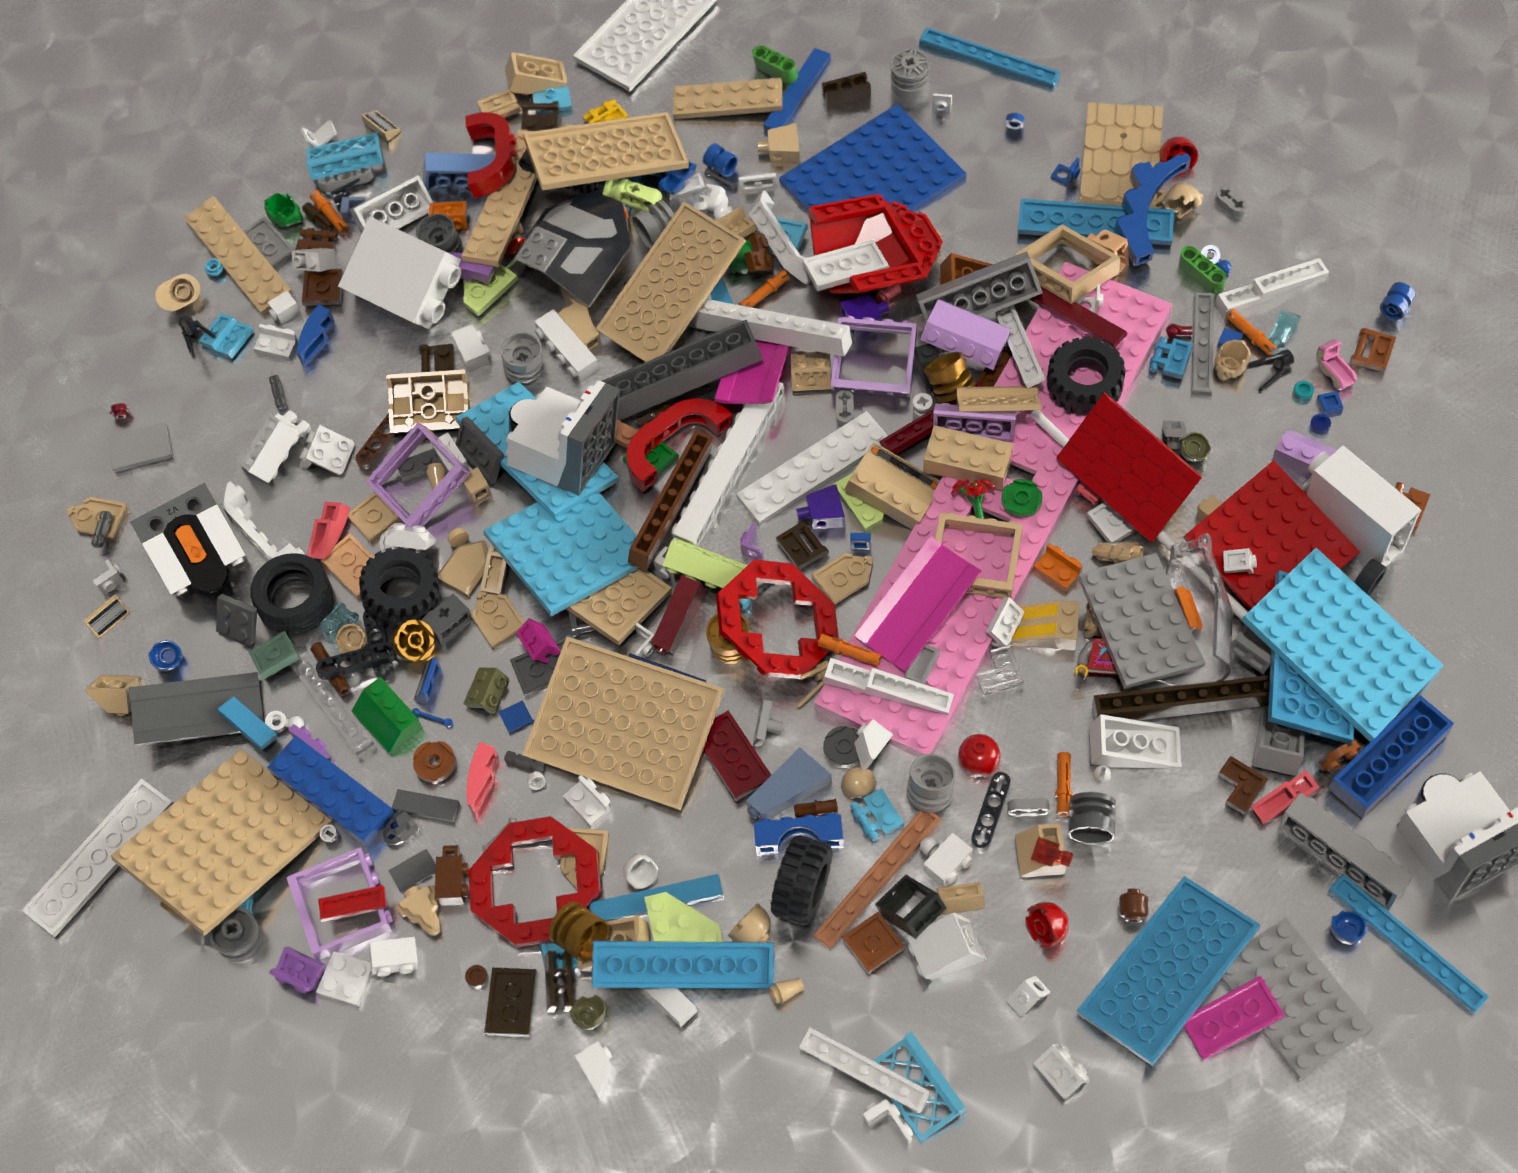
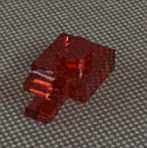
M1038 837L1031 860L1050 867L1053 866L1054 861L1069 867L1074 854L1068 851H1059L1060 844Z

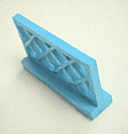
M377 132L306 149V164L311 180L384 163Z
M910 1031L904 1036V1039L876 1058L874 1062L878 1064L883 1061L890 1062L891 1071H894L895 1063L907 1065L906 1079L920 1084L923 1088L924 1085L934 1086L936 1089L935 1100H927L929 1103H934L932 1116L921 1115L918 1112L916 1114L906 1112L903 1104L892 1099L919 1140L923 1142L955 1117L961 1116L968 1110L918 1039ZM903 1046L909 1051L908 1062L895 1060L897 1051ZM912 1057L915 1059V1061H916L917 1063H912V1062H911V1061H912ZM911 1066L922 1069L921 1081L909 1079ZM925 1076H927L930 1082H925ZM939 1095L941 1096L943 1101H938ZM937 1104L947 1105L952 1113L945 1118L935 1117ZM909 1116L915 1117L914 1123ZM918 1118L931 1120L930 1129L923 1134L917 1128Z

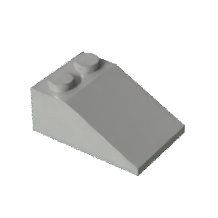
M1262 706L1253 766L1297 776L1304 754L1305 731L1268 721V707Z

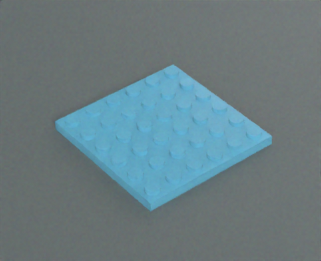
M600 493L592 495L587 501L578 504L572 510L556 519L536 502L483 530L484 536L550 616L639 569V567L628 563L629 549L637 535Z

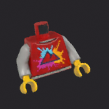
M1103 637L1102 639L1093 638V641L1087 642L1078 656L1077 667L1074 672L1075 678L1078 672L1084 674L1083 680L1086 679L1088 672L1118 674Z

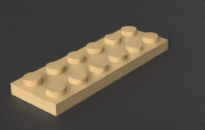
M782 78L673 86V119L783 111Z

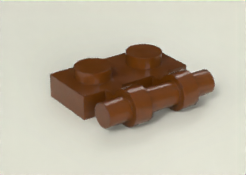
M314 228L300 229V236L306 237V239H298L295 250L335 249V243L330 242V240L337 239L338 233L331 232L329 229H324L323 231L315 230ZM314 238H322V241H314Z

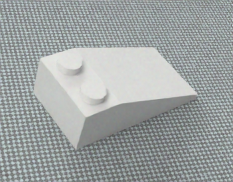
M1101 714L1089 724L1091 764L1126 768L1180 769L1182 767L1179 727Z

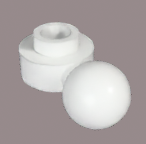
M272 711L265 718V724L275 733H280L286 727L290 728L293 724L299 728L305 725L301 717L293 716L290 719H286V716L281 711ZM276 721H280L278 726H274Z

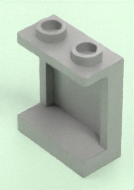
M1245 625L1235 637L1228 650L1264 674L1271 665V648Z

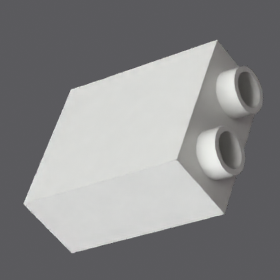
M369 216L338 287L415 324L430 329L432 323H437L444 314L445 304L442 301L448 288H453L460 279L461 268L459 264L461 259Z
M1345 446L1340 447L1331 456L1325 451L1321 452L1308 467V471L1312 476L1303 485V492L1360 551L1355 556L1358 561L1365 566L1371 559H1375L1384 566H1387L1405 550L1421 509Z

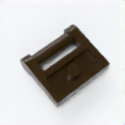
M522 101L521 130L541 131L559 128V101H553L552 103H528V101ZM553 110V114L529 115V111Z
M453 343L434 346L423 344L419 346L421 372H429V355H434L435 371L455 370Z
M807 521L800 522L776 537L777 543L799 570L819 558H824L829 553L827 547L822 546L810 530V525ZM800 533L805 535L815 548V551L811 552L799 536Z

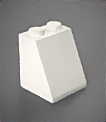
M951 913L930 924L916 939L912 936L907 937L910 943L908 945L909 951L918 962L916 967L919 974L932 981L987 960L970 920L955 913Z

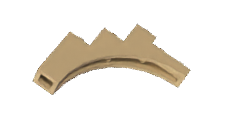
M562 287L563 299L569 306L563 308L558 315L591 352L602 345L600 334L589 316V307L577 303L573 299L574 296Z

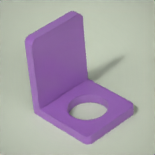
M752 523L749 530L745 531L741 537V553L756 560H764L763 551L750 545L757 533L756 524Z

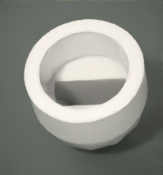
M1105 765L1096 767L1093 774L1094 780L1100 784L1109 782L1111 778L1109 767ZM1102 770H1105L1104 778L1099 777Z
M534 771L528 775L527 781L532 790H539L545 786L546 781L541 772Z
M329 824L323 826L320 830V838L328 843L336 841L339 836L337 828ZM328 830L334 834L333 837L327 835L326 832Z
M924 838L920 843V850L927 857H930L939 847V843L932 838Z

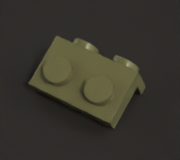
M479 667L463 704L468 708H483L488 713L494 714L509 678L498 668Z

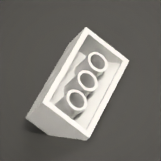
M416 175L349 210L362 232L369 216L399 229L427 214L430 203H433L420 176Z

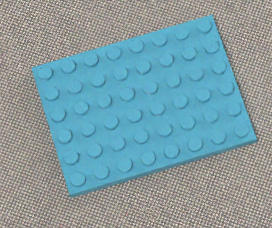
M1317 548L1303 559L1241 619L1243 623L1370 742L1379 735L1444 666Z

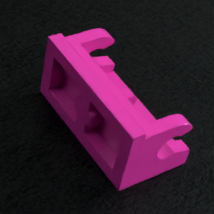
M528 618L516 632L534 661L539 660L548 663L550 660L548 657H545L547 654L558 655L561 652L542 623Z

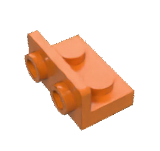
M467 201L430 203L428 215L436 213L445 214L452 219L456 230L468 229Z
M1049 543L1046 547V552L1034 564L1033 570L1067 592L1078 580V574L1082 573L1083 566L1076 558L1066 555L1060 547Z
M1184 586L1176 588L1174 590L1175 596L1191 632L1201 630L1203 624L1191 591L1189 589L1185 590Z

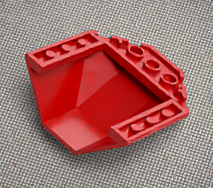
M879 194L809 206L814 256L874 239L889 265L887 269L852 275L848 283L828 288L831 294L860 293L926 279L943 243L927 215L922 212L917 214L907 210L908 206L896 201L890 203L883 200V196Z

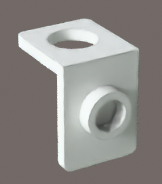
M932 94V112L950 113L952 95Z
M330 120L315 133L303 127L300 129L305 140L316 147L325 145L337 134Z
M1097 285L1096 297H1081L1075 302L1078 304L1082 302L1090 303L1091 308L1089 310L1098 315L1099 306H1103V294H1100V285Z
M636 623L637 634L646 641L636 651L635 655L645 658L654 651L655 646L651 644L654 634L639 623Z
M1037 976L1024 980L1007 999V1002L1022 1017L1039 999L1049 995L1051 992ZM1033 983L1037 984L1042 991L1038 990Z

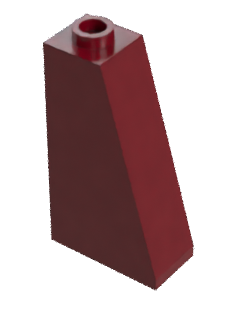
M681 575L651 641V644L656 647L655 651L663 655H667V653L675 654L709 592L700 582Z

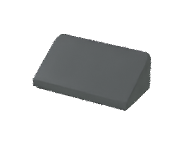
M425 849L391 868L389 873L402 893L434 875L436 864L428 850Z

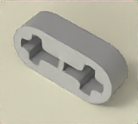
M1223 186L1217 189L1216 202L1232 216H1244L1247 202L1229 187Z
M841 390L836 394V421L838 425L844 426L854 419V397L848 390ZM843 398H847V405H843ZM843 412H847V419H843Z
M1044 798L1013 799L1007 803L1010 816H1041L1050 812L1049 800Z

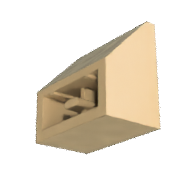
M1060 823L1036 825L1015 835L1020 878L1065 874L1066 860Z

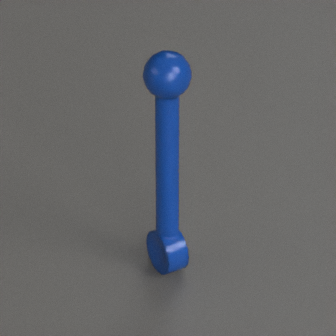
M418 708L412 710L416 716L419 715L444 723L448 728L453 725V721L450 718L442 719L421 712Z

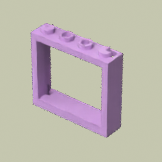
M853 316L838 318L837 324L847 325L850 330L910 335L905 385L839 379L842 356L834 355L831 390L834 392L848 390L851 393L910 398L917 324L907 320L902 321V323L894 322L891 319L874 321L870 317H864L863 319H855Z
M418 422L410 429L404 439L397 443L396 448L384 458L382 464L372 472L366 483L408 527L413 528V526H424L470 475L471 471L428 427ZM427 437L454 467L410 515L383 485Z
M361 847L286 877L312 955L317 961L331 956L333 951L339 953L392 931L390 923L393 922L390 911L380 909L377 912L381 922L323 946L321 945L302 887L359 863L362 866L369 888L375 887L379 884L375 871L371 872L370 866L373 865L369 853L365 854Z

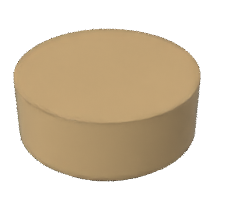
M456 528L448 534L447 540L452 547H458L467 542L469 535L464 528Z

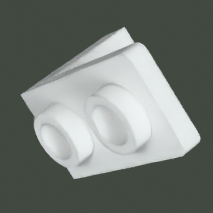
M885 1099L879 1104L876 1102L872 1103L865 1109L863 1120L868 1127L888 1115L908 1146L912 1144L911 1136L913 1132L907 1123L903 1124L898 1116L901 1114L894 1103L890 1105L888 1100Z

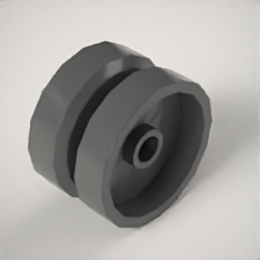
M237 907L208 933L210 943L224 959L231 962H243L251 959L258 953L263 945L264 933L262 926L247 909Z

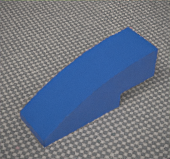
M320 304L312 311L300 334L297 355L302 365H305L328 339L326 331L335 322L331 311Z

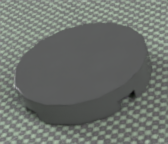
M839 726L827 733L823 743V752L826 759L832 765L848 768L860 762L854 744L859 737L856 734L858 732L857 729Z

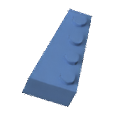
M424 153L423 184L428 193H430V190L439 189V192L447 191V188L451 187L465 189L468 186V172L485 168L494 160L496 154Z

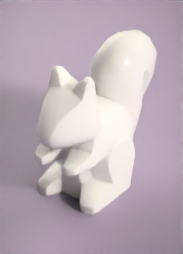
M706 184L708 195H699L700 202L694 204V207L698 210L706 209L707 212L713 211L715 221L732 212V207L728 206V197L725 194V190L717 185Z

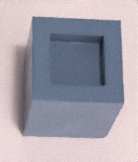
M342 197L340 213L342 219L347 224L356 223L349 209L365 202L364 197Z

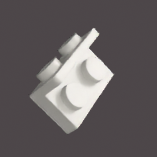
M259 324L260 336L253 348L255 353L291 361L298 346L295 332L287 328L281 329L269 324Z
M1010 597L1003 598L986 630V633L994 639L992 642L994 647L1008 646L1025 613Z
M580 775L578 777L579 782L567 791L563 798L592 828L611 812L610 800L603 792L599 794L595 790L597 787L590 778L585 779Z
M1054 1044L1033 1064L1062 1098L1067 1099L1082 1083H1086L1089 1078L1086 1076V1069L1080 1063H1075L1070 1057L1072 1055L1071 1052L1064 1045Z

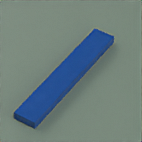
M817 48L813 49L799 70L797 81L791 83L783 94V111H772L763 125L765 130L768 131L769 129L788 124L831 59V53Z

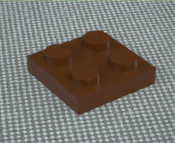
M329 269L321 272L304 270L303 306L341 304L342 288L338 287L344 274L343 270Z

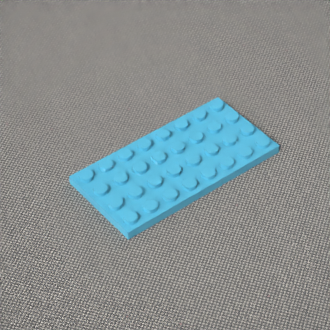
M520 382L456 416V422L459 425L462 418L468 416L504 453L501 466L555 519L572 510L578 504L587 501L592 495L598 494L618 482V476L602 462L578 496L507 465L506 451L508 443H506V438L518 425L511 417V409L521 400L536 399Z

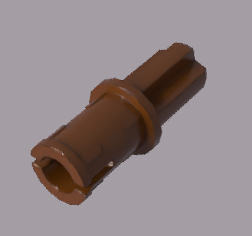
M836 799L826 801L814 800L811 803L794 805L796 817L805 815H816L818 817L820 814L838 813Z

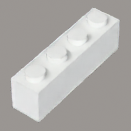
M554 309L534 321L536 326L535 333L540 340L544 339L549 351L556 353L558 361L561 365L565 364L568 367L567 370L573 378L576 377L581 383L599 371L598 361Z

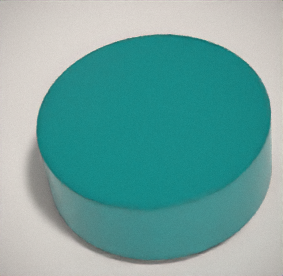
M1308 381L1297 382L1293 389V396L1299 401L1310 400L1314 393V387Z

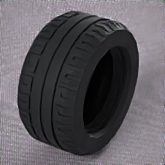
M298 553L282 554L267 561L254 575L250 587V598L253 606L257 608L259 617L266 626L280 633L285 631L287 634H298L312 629L327 616L333 602L332 585L322 566L312 557ZM303 579L312 583L309 597L302 604L287 609L279 608L272 604L275 590L286 581Z

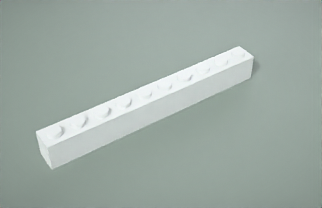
M709 299L704 301L688 325L689 327L718 332L747 319L756 340L844 357L852 344L850 329L847 325Z
M778 382L773 402L766 404H744L741 413H737L735 424L726 433V440L723 444L719 445L715 459L710 461L706 475H702L697 491H693L691 494L689 505L683 508L680 521L674 524L671 532L673 539L677 538L696 546L701 544L784 395L783 383Z

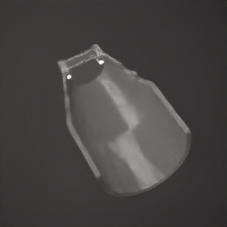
M1204 533L1194 540L1183 544L1176 543L1171 546L1170 559L1165 573L1173 591L1182 586L1185 587V590L1189 589L1191 591L1203 624L1201 630L1194 631L1192 634L1205 665L1202 668L1156 680L1167 685L1179 686L1224 681L1231 673L1233 612L1212 552L1211 536L1208 533Z

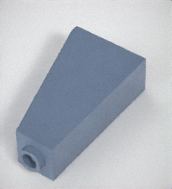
M799 747L746 800L747 812L754 819H770L829 786L832 783L831 773Z

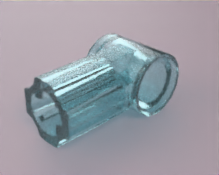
M1281 309L1275 327L1269 337V340L1278 349L1285 347L1291 333L1295 332L1301 316Z

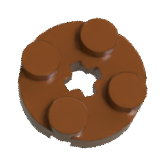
M1352 740V746L1348 747L1347 744L1338 747L1325 756L1326 762L1320 760L1318 764L1323 771L1335 772L1342 767L1340 763L1345 760L1352 761L1360 753L1361 747L1358 742Z
M443 741L425 742L417 748L413 756V768L417 776L423 781L432 784H439L447 779L457 765L452 748ZM439 758V763L431 766L430 759Z

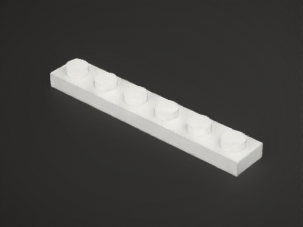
M1014 305L996 311L995 314L999 323L1011 329L1007 342L1027 388L1046 380Z
M810 1027L799 1046L801 1050L920 1114L931 1095V1092Z

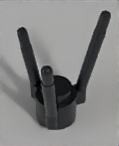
M357 178L331 191L335 205H341L342 197H349V191L368 182L355 185L361 181L360 178Z
M190 316L180 317L178 323L182 329V335L184 336L189 353H192L193 350L188 335L194 334L197 328H200L212 338H216V335L201 325L198 320L194 321Z
M1286 349L1275 355L1249 362L1247 367L1273 360L1277 368H1282L1259 388L1260 392L1284 372L1291 369L1290 365L1294 363V356L1290 350Z

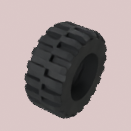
M1078 337L1072 339V342L1066 341L1062 344V348L1058 347L1049 360L1047 373L1049 395L1053 400L1056 399V404L1059 407H1065V411L1069 413L1073 411L1076 412V415L1081 416L1082 413L1088 414L1104 392L1117 402L1123 391L1126 373L1125 362L1116 348L1112 349L1111 344L1108 342L1103 343L1101 339L1096 338L1093 340L1090 337L1079 339ZM1078 368H1090L1099 372L1104 379L1096 384L1083 385L1072 380L1068 374Z
M392 547L386 548L383 553L381 551L375 553V558H369L366 561V566L362 567L359 587L363 608L372 619L377 618L378 623L382 625L388 623L389 627L395 628L396 625H401L405 621L423 619L430 610H434L436 607L435 604L439 598L437 569L430 559H426L425 554L422 552L416 553V549L409 548L406 550L404 547H397L398 549L392 550ZM394 577L409 578L419 586L414 593L401 598L388 596L380 589L383 583Z
M802 835L792 838L782 858L772 892L770 910L775 917L803 926L810 924L823 896L832 863L833 851L828 843Z

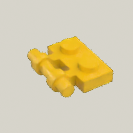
M612 99L602 102L601 106L595 109L588 110L582 118L585 122L596 123L629 118V116Z

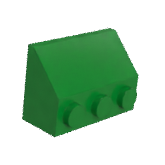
M380 676L363 689L351 710L354 716L389 755L423 729L416 715Z

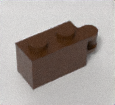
M459 845L443 846L442 857H436L434 899L438 906L465 905V897H468L469 889L468 884H465V877L469 876V864L465 862L463 856H460Z

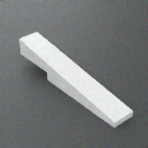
M1320 258L1254 278L1252 284L1218 294L1214 305L1222 317L1226 318L1227 314L1232 315L1229 312L1233 309L1241 312L1328 276L1329 271Z
M830 658L823 679L825 684L945 715L949 713L954 696L952 693L872 668L870 671Z

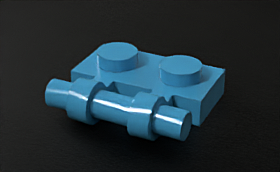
M1160 337L1154 347V356L1151 357L1149 362V371L1156 373L1159 367H1163V375L1182 380L1193 343L1173 339L1171 345L1166 343L1167 338ZM1163 353H1168L1167 359L1162 358Z

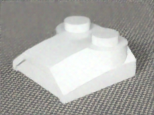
M395 523L393 527H389L388 536L385 538V545L422 550H426L436 543V538L424 526H413L411 528L405 527V524Z

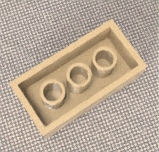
M934 425L923 459V472L961 481L968 479L969 483L974 482V480L986 479L995 485L996 489L1003 490L1013 456V443Z

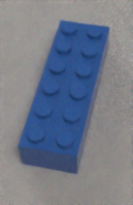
M1419 695L1332 779L1328 789L1363 818L1449 734L1454 723Z
M295 736L267 767L273 777L332 820L335 825L367 849L382 834L387 823L395 815L389 805L298 736Z

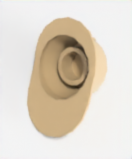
M189 274L178 275L162 283L157 288L155 294L157 304L166 311L179 310L193 303L198 298L200 285L197 279Z

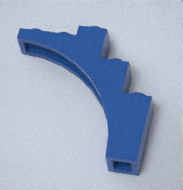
M1188 153L1182 156L1176 155L1167 162L1155 164L1154 167L1148 161L1137 163L1131 168L1130 179L1135 188L1129 189L1123 196L1122 204L1128 214H1124L1116 220L1115 231L1117 235L1128 240V256L1134 267L1153 258L1154 249L1147 229L1148 208L1156 193L1166 182L1189 168L1191 159Z

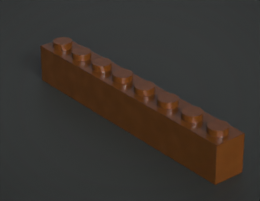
M697 430L694 431L629 549L628 563L647 570L712 449L714 437Z

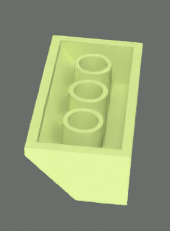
M674 538L670 543L662 566H665L666 570L671 573L677 574L681 572L686 574L685 577L695 581L697 579L703 580L705 585L711 588H716L717 586L724 588L747 564Z

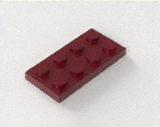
M728 710L715 717L703 751L734 799L738 801L758 789L771 776V773L730 711Z

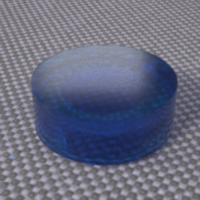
M1317 414L1312 417L1310 429L1313 433L1323 435L1330 430L1331 420L1328 416Z

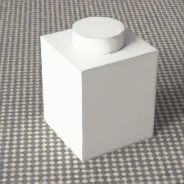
M288 291L268 302L271 309L268 311L274 321L278 320L281 325L301 314L296 301Z

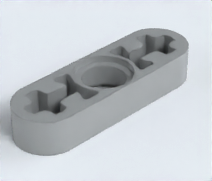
M371 167L320 178L319 183L322 191L329 192L357 178H360L361 181L355 185L369 182L374 176Z

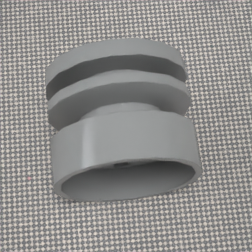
M904 49L897 52L891 60V89L900 98L916 99L927 92L929 87V59L923 52L916 49Z
M658 200L655 202V205H650L648 208L649 212L641 210L632 216L634 228L648 249L652 248L674 216L670 207L663 200Z
M515 332L504 339L501 345V357L506 376L511 381L520 382L521 384L530 383L539 378L544 369L542 346L539 339L528 332Z
M925 754L913 761L909 771L906 790L910 804L916 809L934 813L943 810L949 805L956 776L955 768L948 759L938 754Z

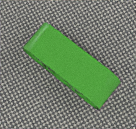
M763 45L756 46L752 50L754 63L758 70L774 78H782V82L787 84L797 81L798 73L794 60Z
M1183 247L1180 253L1179 267L1207 292L1214 293V295L1221 294L1224 290L1226 274L1195 247Z

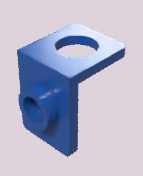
M1077 157L1070 168L1058 164L1051 174V179L1070 186L1080 173V158ZM1059 171H1066L1068 175L1066 178H1060L1057 173Z

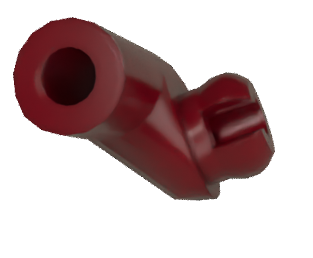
M1170 324L1167 326L1166 332L1170 338L1192 336V326Z

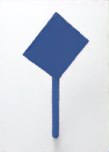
M523 700L499 711L509 733L530 723L534 724L535 721L529 714Z

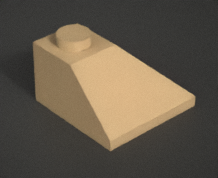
M100 675L85 691L107 713H116L118 716H124L131 711L129 687L140 686L141 676Z

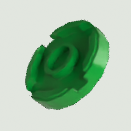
M1026 479L1014 480L1013 483L1007 484L1002 491V506L1007 513L1017 518L1033 516L1042 505V492L1032 481Z

